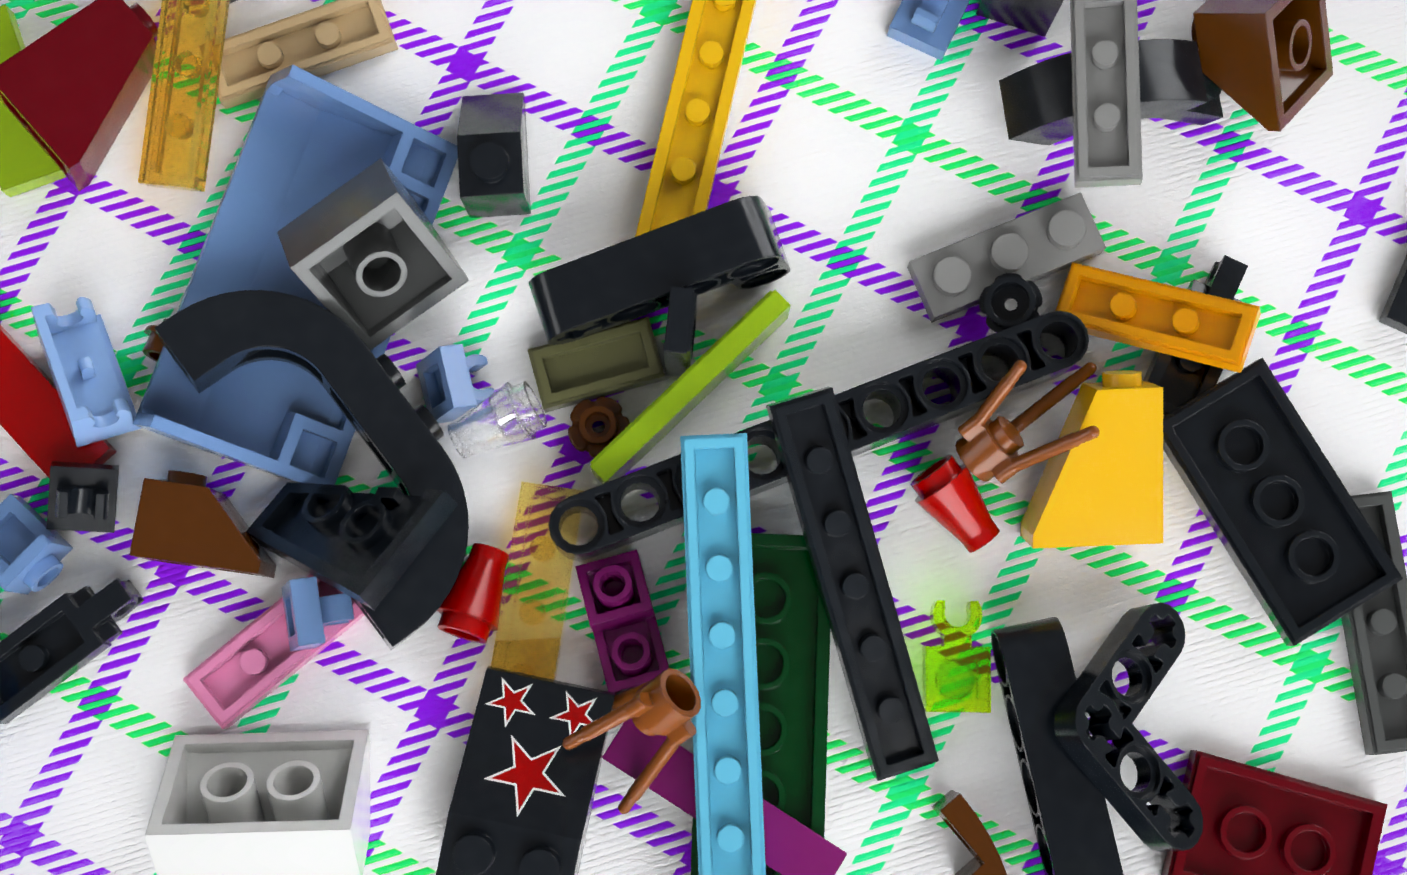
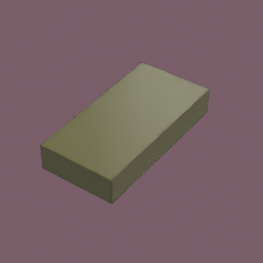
M649 316L622 323L573 342L558 345L545 344L527 349L545 413L576 405L585 399L594 400L601 396H608L666 380Z

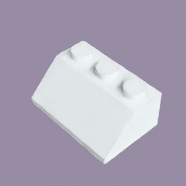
M369 730L175 735L145 832V839L156 874L363 875L370 837L371 739Z

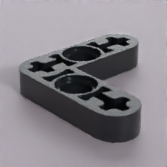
M1161 602L1131 608L1121 617L1059 703L1054 714L1053 726L1056 738L1062 748L1145 845L1156 851H1184L1193 848L1198 843L1203 832L1201 808L1193 795L1132 724L1182 652L1185 644L1186 632L1181 617L1170 605ZM1150 639H1151V640L1154 642V644H1155V645L1146 646V645L1148 644V642L1150 641ZM1117 661L1125 667L1129 676V688L1125 695L1117 691L1112 679V669ZM1084 713H1088V714H1089V716H1090V719H1089V720H1088V718L1085 716ZM1088 729L1093 736H1088L1086 730ZM1126 755L1133 760L1137 770V782L1132 790L1125 786L1120 774V765L1123 757ZM1168 808L1169 811H1170V814H1168L1165 809Z

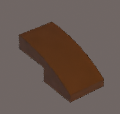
M950 790L931 806L974 857L955 875H1007L1001 857L990 835L961 793Z

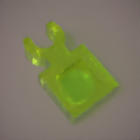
M945 600L934 601L930 610V621L934 630L941 636V646L922 647V699L925 712L991 713V647H972V635L979 629L982 622V608L979 601L967 602V618L960 627L953 626L946 620Z

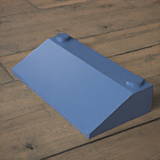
M295 65L288 66L270 75L177 313L208 297L242 290H266L286 293L306 299L327 309L290 269L277 232L380 158L417 202L433 225L458 159L457 145ZM390 337L370 350L375 358L385 353ZM164 346L133 422V425L293 482L335 485L355 433L354 427L320 382L310 373L296 365L274 360L249 363L235 369L201 393H198Z

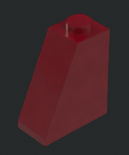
M95 0L0 64V101L78 191H81L91 183L161 62L154 37L159 35V30L148 13L138 3H134L129 7L123 0Z

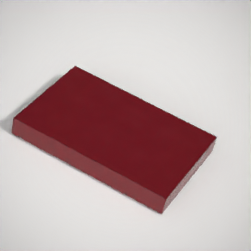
M1190 750L1183 785L1193 795L1201 808L1203 832L1198 843L1193 848L1184 851L1166 852L1161 875L1373 874L1388 804L1201 751Z

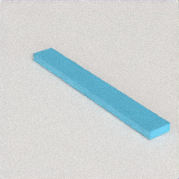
M747 433L680 436L690 679L696 686L701 699V709L692 718V723L696 727V734L693 736L698 875H766Z

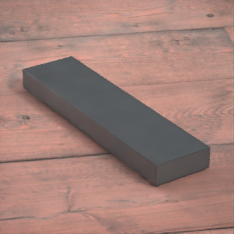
M1392 491L1351 496L1403 577L1396 584L1341 617L1365 755L1407 751V574Z

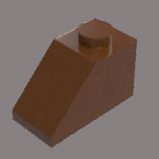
M168 470L166 481L144 478L129 553L130 556L178 565L269 578L275 577L276 564L266 550L246 532L249 528L228 497L221 492L206 487L207 476Z

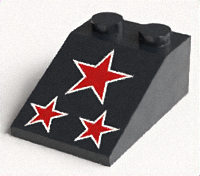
M487 667L448 812L436 875H578L608 731L571 750H566L562 746V742L565 737L611 712L616 693L497 667Z

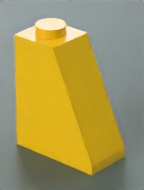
M1141 371L1102 372V382L1082 383L1058 438L1093 425L1099 428L1100 434L1097 438L1085 442L1076 448L1049 458L1020 523V536L1033 549L1164 543L1163 387L1148 381H1142Z

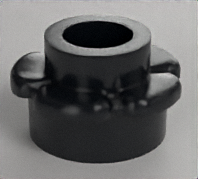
M1006 273L996 277L990 286L984 288L979 299V308L987 316V326L997 333L1039 317L1037 311L1038 307L1042 305L1043 299L1040 289L1034 282L1025 281L1021 275L1016 273ZM1014 299L1017 302L1016 309L1007 310L1005 308L1006 301Z

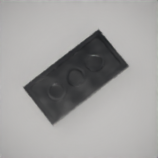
M1263 357L1245 366L1241 373L1236 372L1163 416L1164 452L1286 646L1299 644L1403 579Z

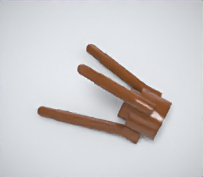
M1023 360L1016 361L976 413L958 427L962 437L956 441L955 447L964 465L979 480L987 482L995 477L1003 484L1023 469L1097 438L1100 430L1097 426L1093 425L1058 438L1019 456L1017 452L1024 446L1020 432L1091 377L1097 370L1096 364L1092 362L1086 363L1011 422L1003 416H998L995 420H991L990 417L1026 371V362Z
M668 668L654 679L617 694L611 712L565 737L562 746L566 750H571L629 719H632L635 726L645 735L667 736L619 803V812L627 814L642 797L678 747L696 734V727L690 719L696 716L701 709L699 692L686 674L677 669Z

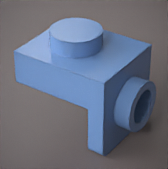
M10 494L0 504V587L7 592L28 595L31 591L37 592L42 590L55 580L64 566L60 561L73 547L56 530L46 529L47 521L21 496Z

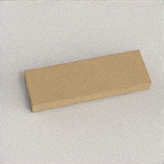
M336 0L201 47L220 103L225 109L261 98L270 75L288 66L295 65L317 77H321L399 49L381 0Z

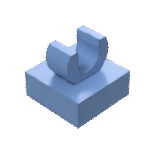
M902 0L889 26L887 36L942 61L970 0Z
M463 344L439 346L416 364L425 406L438 424L453 422L473 407L481 406L495 396L494 388L476 389L473 387L470 373L479 371L488 364L487 357L479 354H472L466 357Z
M316 576L292 579L281 587L290 652L319 647L325 643L323 626L344 624L354 619L351 597L345 593L319 597Z

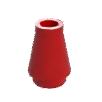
M948 455L932 464L910 484L918 495L915 502L955 536L969 553L985 546L1000 532V529L989 514L971 472L964 464L959 465L952 455Z
M473 544L470 555L461 568L456 582L437 610L441 614L437 625L440 630L467 641L481 644L487 643L490 631H497L499 626L505 568L510 557L509 554L486 544Z

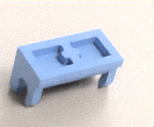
M79 297L77 299L76 306L78 309L75 312L63 316H57L55 308L50 303L31 307L37 334L77 448L141 429V427L133 425L137 413L101 314L96 315L92 301L86 297Z

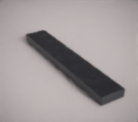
M827 386L766 405L872 774L877 781L938 762V755L833 387Z

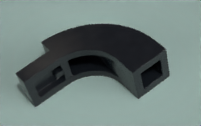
M1179 39L1138 40L1141 119L1160 118L1206 125L1223 118L1220 101L1222 89L1202 73L1197 42ZM1071 53L1042 61L999 80L1009 140L1050 146L1073 136Z

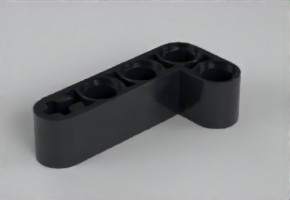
M747 196L723 203L536 275L528 283L547 342L550 345H558L585 338L668 307L671 286L693 288L697 296L733 283L741 290L751 289L784 277L790 272V266L771 211L761 197Z

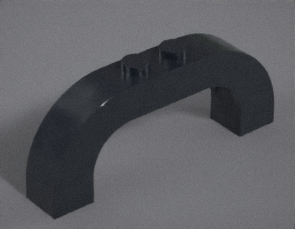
M242 290L208 297L186 307L156 326L155 330L161 343L198 393H201L235 369L257 361H282L304 369L324 387L404 495L423 496L426 489L446 490L458 504L456 509L375 610L353 599L390 650L413 635L439 609L458 578L467 548L469 522L467 502L460 477L451 459L437 441L444 436V433L425 406L420 405L414 409L399 390L406 383L394 363L385 354L375 358L355 331L327 309L306 299L275 291Z

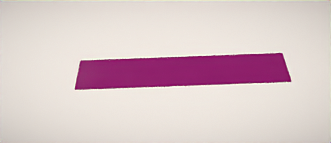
M629 719L623 723L602 758L636 780L667 736L645 735L635 726L632 719ZM680 745L648 788L696 819L694 755ZM763 799L766 865L781 875H835L847 853Z

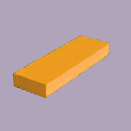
M1074 262L1071 264L1055 310L1072 313L1081 319L1087 328L1088 335L1238 373L1242 372L1261 315L1260 306Z

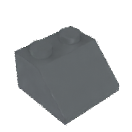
M381 158L277 232L290 269L328 311L336 315L355 331L369 350H372L469 281L466 273L417 202Z

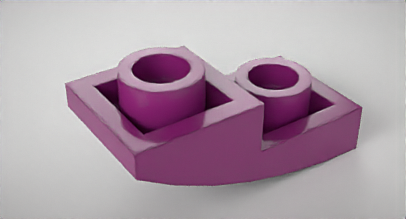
M637 549L575 566L608 692L616 693V695L654 679L660 673L667 670L669 664Z

